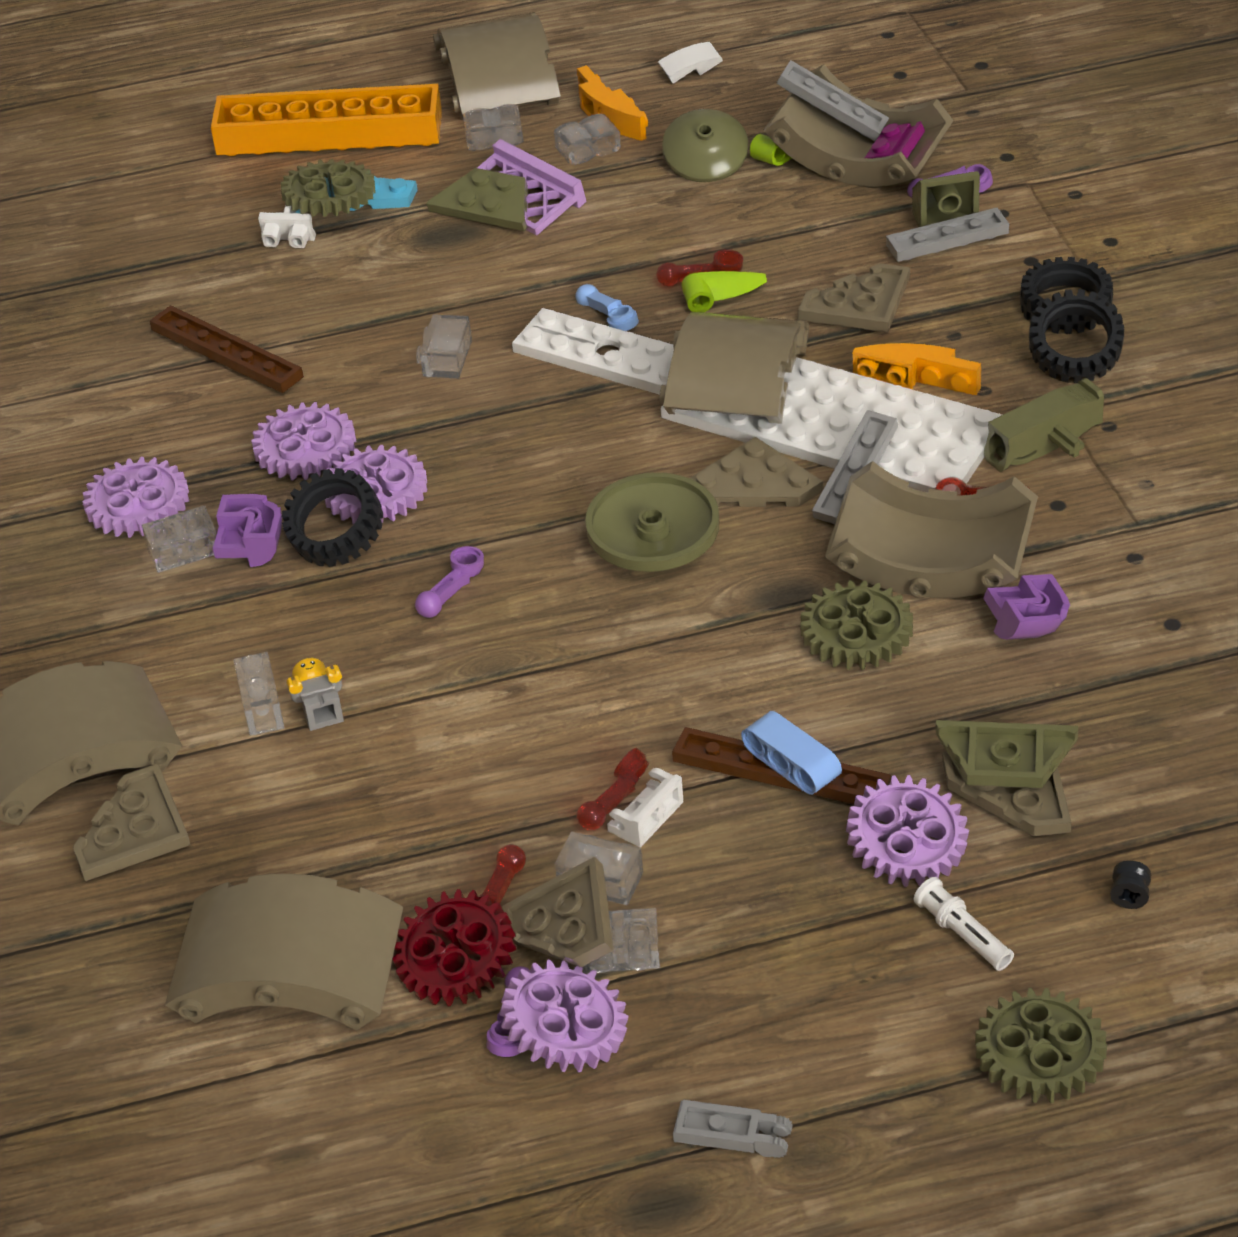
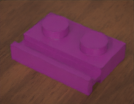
M917 122L913 127H911L910 123L901 125L892 123L885 126L865 158H882L902 152L907 159L925 132L922 122Z

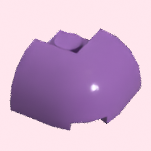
M222 495L216 515L219 528L213 545L215 558H248L250 567L261 566L270 561L276 553L282 530L281 507L268 501L266 495Z
M1052 574L1023 575L1018 586L987 588L983 598L997 619L994 633L999 638L1006 640L1038 638L1055 632L1066 619L1070 606L1067 595Z

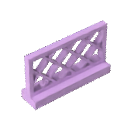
M499 139L492 145L494 154L477 167L479 169L491 170L495 165H498L503 169V171H499L500 173L525 177L528 189L539 187L543 190V192L528 194L526 197V230L536 236L570 206L573 205L580 208L587 202L581 180L502 139ZM550 199H562V201L557 204L548 205V200ZM543 201V206L528 208V203ZM543 215L535 224L528 220V217Z

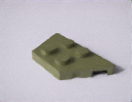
M474 168L428 200L426 205L429 212L525 231L527 229L525 212H527L526 197L528 196V185L525 177Z
M936 720V735L967 785L1042 788L1078 740V726Z

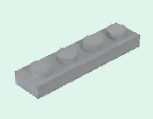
M791 60L776 83L788 92L797 95L812 106L821 109L836 120L845 123L863 136L874 141L877 140L889 117Z
M993 208L887 235L886 246L897 262L911 260L915 257L938 253L942 250L965 246L969 243L1008 234L1009 223L998 208Z
M870 410L866 411L812 510L814 518L832 524L836 523L850 476L872 461L878 465L898 428L897 418Z

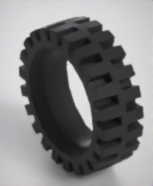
M1055 257V262L1046 259L1043 260V265L1036 263L1033 265V269L1029 268L1026 271V275H1023L1020 290L1021 311L1024 313L1026 320L1030 319V323L1038 306L1041 307L1042 301L1045 300L1038 294L1051 287H1079L1089 292L1098 293V300L1104 296L1109 300V306L1112 305L1113 281H1111L1110 274H1106V270L1103 267L1098 268V264L1095 262L1087 265V259L1081 258L1079 262H1075V257H1068L1067 261H1063L1062 257ZM1079 314L1065 315L1052 321L1047 329L1051 327L1052 333L1058 334L1060 329H1062L1065 334H1072V329H1075L1077 333H1082L1085 327L1092 330L1096 327V324H1101L1087 316Z
M1072 289L1065 290L1064 297L1059 292L1052 295V300L1046 298L1042 301V306L1036 308L1030 323L1029 349L1034 362H1039V368L1043 372L1049 369L1050 377L1055 379L1060 374L1061 381L1068 382L1069 377H1074V383H1078V381L1082 380V377L1093 381L1096 374L1101 378L1106 375L1107 369L1111 371L1115 366V362H1118L1124 342L1123 318L1121 314H1117V308L1114 304L1109 306V300L1104 296L1098 300V293L1091 291L1089 297L1085 296V290L1078 289L1077 295H1073ZM1079 314L1087 316L1103 325L1108 338L1106 345L1100 352L1089 357L1072 358L1061 355L1046 342L1045 332L1048 325L1065 315Z
M335 468L334 474L330 469L323 470V477H320L317 472L310 475L312 482L308 483L305 479L301 481L299 485L302 489L299 491L294 488L290 493L293 500L287 499L284 504L287 509L282 511V518L284 520L282 526L285 534L301 557H304L310 563L314 561L316 565L324 566L326 562L329 567L336 566L337 559L342 565L349 563V555L357 559L361 556L358 550L362 548L367 551L371 547L368 540L376 541L379 536L376 530H381L383 524L381 518H383L381 503L369 483L361 475H356L354 471L347 470L345 473L342 468ZM340 494L354 495L360 499L361 512L355 524L346 533L335 539L325 541L311 540L305 535L304 524L307 517L321 501Z

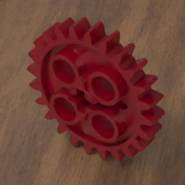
M457 889L454 898L451 899L443 891L441 893V901L437 903L431 897H428V908L424 910L419 906H415L414 910L417 917L415 919L404 917L403 920L408 929L398 930L397 936L400 942H396L394 949L396 956L392 958L397 968V975L410 993L414 991L421 1001L428 996L432 1005H436L441 997H443L449 1007L452 1005L454 997L458 996L463 1004H467L468 994L471 992L476 997L481 998L480 988L485 985L490 989H494L495 986L492 978L494 976L500 978L506 976L501 965H512L513 963L509 953L516 951V946L512 940L516 937V934L511 926L512 923L508 914L503 911L499 902L492 903L489 895L486 894L479 899L475 890H472L467 898H465L462 891Z

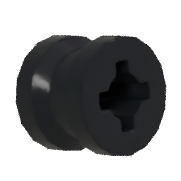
M1133 860L1118 863L1114 867L1112 875L1114 882L1110 890L1112 901L1120 907L1128 909L1143 907L1149 899L1150 892L1148 886L1152 876L1150 869L1143 863Z

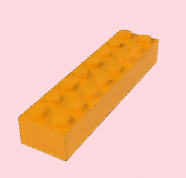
M421 84L219 95L216 97L211 123L216 155L235 156L252 153L261 155L271 152L291 153L293 151L308 150L316 152L327 149H372L383 146L402 147L404 145L428 146L439 144L442 117L439 85Z

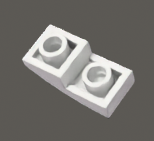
M704 42L675 51L659 60L658 63L674 84L693 70L702 75L723 60L710 42Z

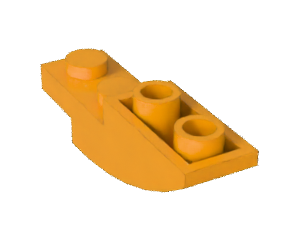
M587 65L577 68L580 108L595 122L615 133L640 141L646 140L648 119L645 112L640 111L635 105L634 100L628 97L621 88L612 91L609 87H606L601 82L599 75L594 74Z
M890 343L857 347L853 350V373L871 377L909 389H913L916 382L976 396L981 389V363L955 358V349L926 344Z

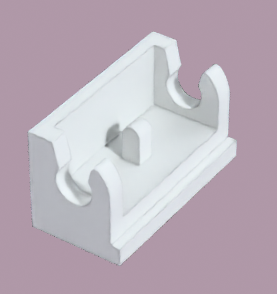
M653 768L648 774L660 780L661 783L650 779L646 783L647 787L624 811L613 809L609 815L615 820H611L607 824L608 832L641 848L684 802L681 776L672 775L659 768Z

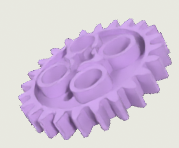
M303 402L298 409L288 405L287 412L277 409L276 417L267 415V423H258L259 430L253 431L254 439L251 440L255 461H259L261 469L267 467L268 474L277 471L278 478L290 474L291 480H294L297 475H302L303 479L307 480L310 473L317 472L320 476L321 470L332 468L334 460L342 462V454L350 456V451L355 449L354 442H356V436L352 420H348L347 413L340 415L338 407L330 411L329 404L318 408L317 402H314L311 407L306 408Z
M369 445L366 447V452L362 453L358 449H354V456L342 454L343 462L334 460L333 468H326L330 469L333 474L335 468H342L345 473L347 470H351L356 475H361L376 493L382 506L383 518L388 517L392 521H395V514L397 513L406 516V508L416 509V501H423V493L427 492L426 470L423 468V462H417L415 454L408 456L406 449L397 453L396 446H392L386 451L384 446L380 445L377 450L373 451ZM340 494L325 499L326 507L331 508L333 515L340 513L341 520L343 521L351 517L352 523L355 524L361 512L359 498L354 495Z
M140 457L137 463H133L129 458L126 461V465L123 466L115 462V469L103 468L104 476L94 475L95 483H87L88 491L83 492L84 500L82 502L88 521L93 522L95 529L102 527L104 534L114 530L115 537L121 535L123 531L127 532L128 538L132 537L134 531H139L142 536H145L146 529L149 528L154 532H158L157 525L169 526L168 518L178 519V511H185V502H189V489L184 473L178 472L176 465L169 467L167 460L158 465L157 458L155 457L149 463L145 462L144 457Z
M894 775L888 786L884 781L878 779L876 789L866 786L864 795H857L854 806L850 807L846 825V832L849 833L847 844L854 846V858L864 856L863 869L871 866L876 867L875 878L886 873L888 874V884H892L896 877L902 878L904 887L908 886L910 879L915 878L917 884L921 886L926 876L929 878H939L940 872L949 876L952 865L958 867L961 856L965 853L969 830L965 828L967 816H959L961 804L950 805L951 793L940 796L938 794L939 784H936L931 789L926 788L925 778H922L919 784L916 785L913 784L910 775H907L905 783H899ZM877 821H882L887 824H880ZM928 837H934L938 840H932ZM895 850H901L905 853H898Z
M547 960L544 969L536 963H532L530 972L521 969L518 978L512 977L510 979L509 986L505 988L501 1001L502 1006L499 1014L504 1017L501 1026L503 1029H510L508 1040H520L517 1050L519 1053L531 1050L530 1061L532 1062L540 1057L545 1058V1067L548 1069L552 1066L553 1062L559 1063L562 1072L566 1071L568 1064H573L578 1072H582L585 1062L593 1069L597 1067L599 1059L607 1063L611 1053H617L621 1042H623L627 1031L625 1026L628 1020V1015L623 1013L626 1003L617 1001L619 990H607L609 979H603L598 982L595 980L596 970H592L586 975L582 973V967L576 966L574 970L569 969L568 963L562 961L560 968H555L552 961Z

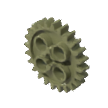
M320 159L318 164L307 162V167L298 165L297 171L290 170L289 175L283 176L284 181L281 182L282 201H285V206H291L292 211L300 209V214L302 215L311 212L313 217L318 213H322L323 217H326L328 213L338 216L340 211L348 214L350 213V208L359 210L360 204L367 205L368 200L373 199V194L376 193L374 174H371V170L364 169L363 164L356 166L355 161L346 164L345 159L339 162H334L333 159H330L327 163ZM324 177L328 179L329 190L332 198H330L328 195L326 179Z
M849 580L848 587L843 588L837 582L835 583L834 591L825 587L822 588L823 597L813 594L812 603H805V612H801L800 631L801 636H803L804 646H810L811 655L820 653L821 662L832 658L833 667H836L841 662H846V668L850 670L853 663H858L861 670H865L867 662H871L875 667H879V659L881 658L890 663L892 661V653L901 655L902 646L908 647L909 637H913V613L910 612V604L903 603V596L901 594L893 596V588L891 587L880 591V583L870 588L867 587L866 580H863L860 586H855L854 582Z
M1028 988L1027 997L1024 998L1016 991H1013L1012 1002H1008L1002 997L998 998V1009L988 1006L986 1018L980 1017L979 1030H976L975 1045L976 1058L980 1059V1070L989 1071L990 1083L1001 1080V1091L1003 1093L1012 1087L1015 1088L1016 1099H1021L1027 1092L1031 1093L1033 1103H1037L1040 1094H1046L1049 1102L1054 1103L1055 1093L1060 1092L1065 1099L1069 1100L1071 1088L1084 1093L1085 1081L1094 1084L1097 1072H1103L1104 1059H1106L1107 1044L1106 1031L1101 1030V1019L1092 1018L1091 1007L1079 1010L1080 999L1078 997L1069 1003L1066 1002L1064 991H1061L1056 998L1050 997L1049 988H1045L1041 996H1036L1034 990Z

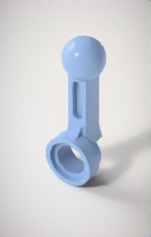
M590 284L582 285L577 289L575 295L577 303L583 306H590L608 315L607 322L609 327L628 331L639 323L636 311L629 305H622L621 300L613 299L598 292L597 288Z

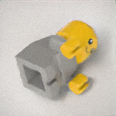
M312 657L300 660L292 670L293 680L291 677L286 680L291 699L295 703H302L305 719L310 731L344 722L338 691L342 688L340 669L337 665H333L334 669H331L330 666L326 668L321 660Z

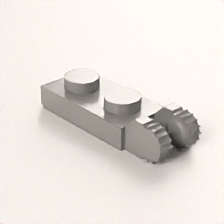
M683 1100L680 1102L673 1131V1140L678 1143L754 1153L756 1151L763 1157L780 1158L786 1155L788 1149L785 1139H781V1137L791 1134L793 1124L785 1116L761 1113V1110Z

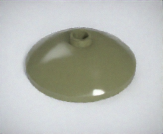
M714 109L693 110L677 117L668 126L663 136V155L668 166L685 179L695 182L718 181L731 176L743 165L748 154V137L741 123L725 112Z

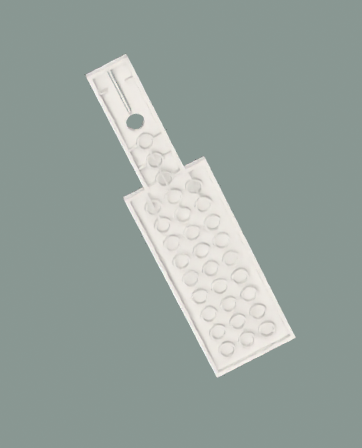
M542 308L512 342L514 353L659 395L661 385L667 384L674 351L673 344ZM605 345H613L619 348V351L610 350L605 355H600L596 352L597 349ZM797 357L792 373L785 372L784 382H788V390L782 424L769 423L767 418L762 416L676 409L674 415L668 414L665 408L661 407V418L745 443L757 437L780 453L834 469L867 410L897 418L898 428L878 465L894 476L909 482L908 487L924 492H928L929 488L943 491H958V494L961 493L985 457L984 448L989 433L988 422L1002 415Z

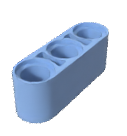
M769 711L741 733L742 741L750 753L809 795L816 793L842 772L839 759L831 750L775 711Z

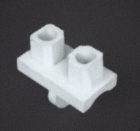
M285 206L284 212H260L258 220L262 231L261 237L265 247H276L280 240H288L292 247L304 248L307 241L315 240L316 232L312 226L311 214L302 215L296 213V211H292L291 206Z

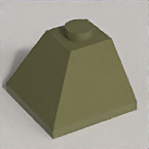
M974 171L919 180L912 188V213L918 227L979 212V172Z

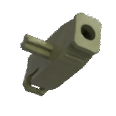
M1084 378L1078 381L1077 384L1057 388L989 421V433L984 448L986 461L999 472H1002L1009 465L1029 463L1059 447L1069 456L1071 455L1074 458L1079 456V451L1084 449L1085 445L1078 437L1093 426L1103 423L1104 394L1102 390L1088 378ZM995 452L1003 458L1001 461L994 457Z

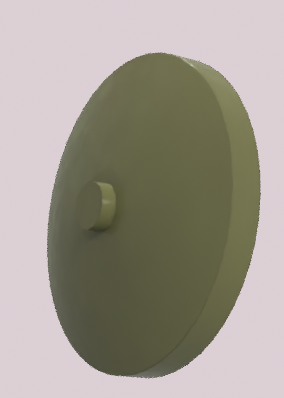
M671 473L637 474L610 484L591 501L585 518L588 541L601 558L621 568L644 572L669 570L697 559L712 546L718 535L720 525L719 509L714 496L700 483Z

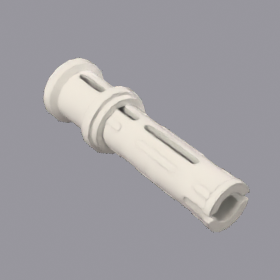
M931 877L917 889L914 895V903L920 908L925 907L936 917L935 920L938 925L953 929L992 964L997 971L1005 969L1014 958L1013 951L1008 949L987 928L966 911L965 902L960 897H953L943 888V883L940 879Z

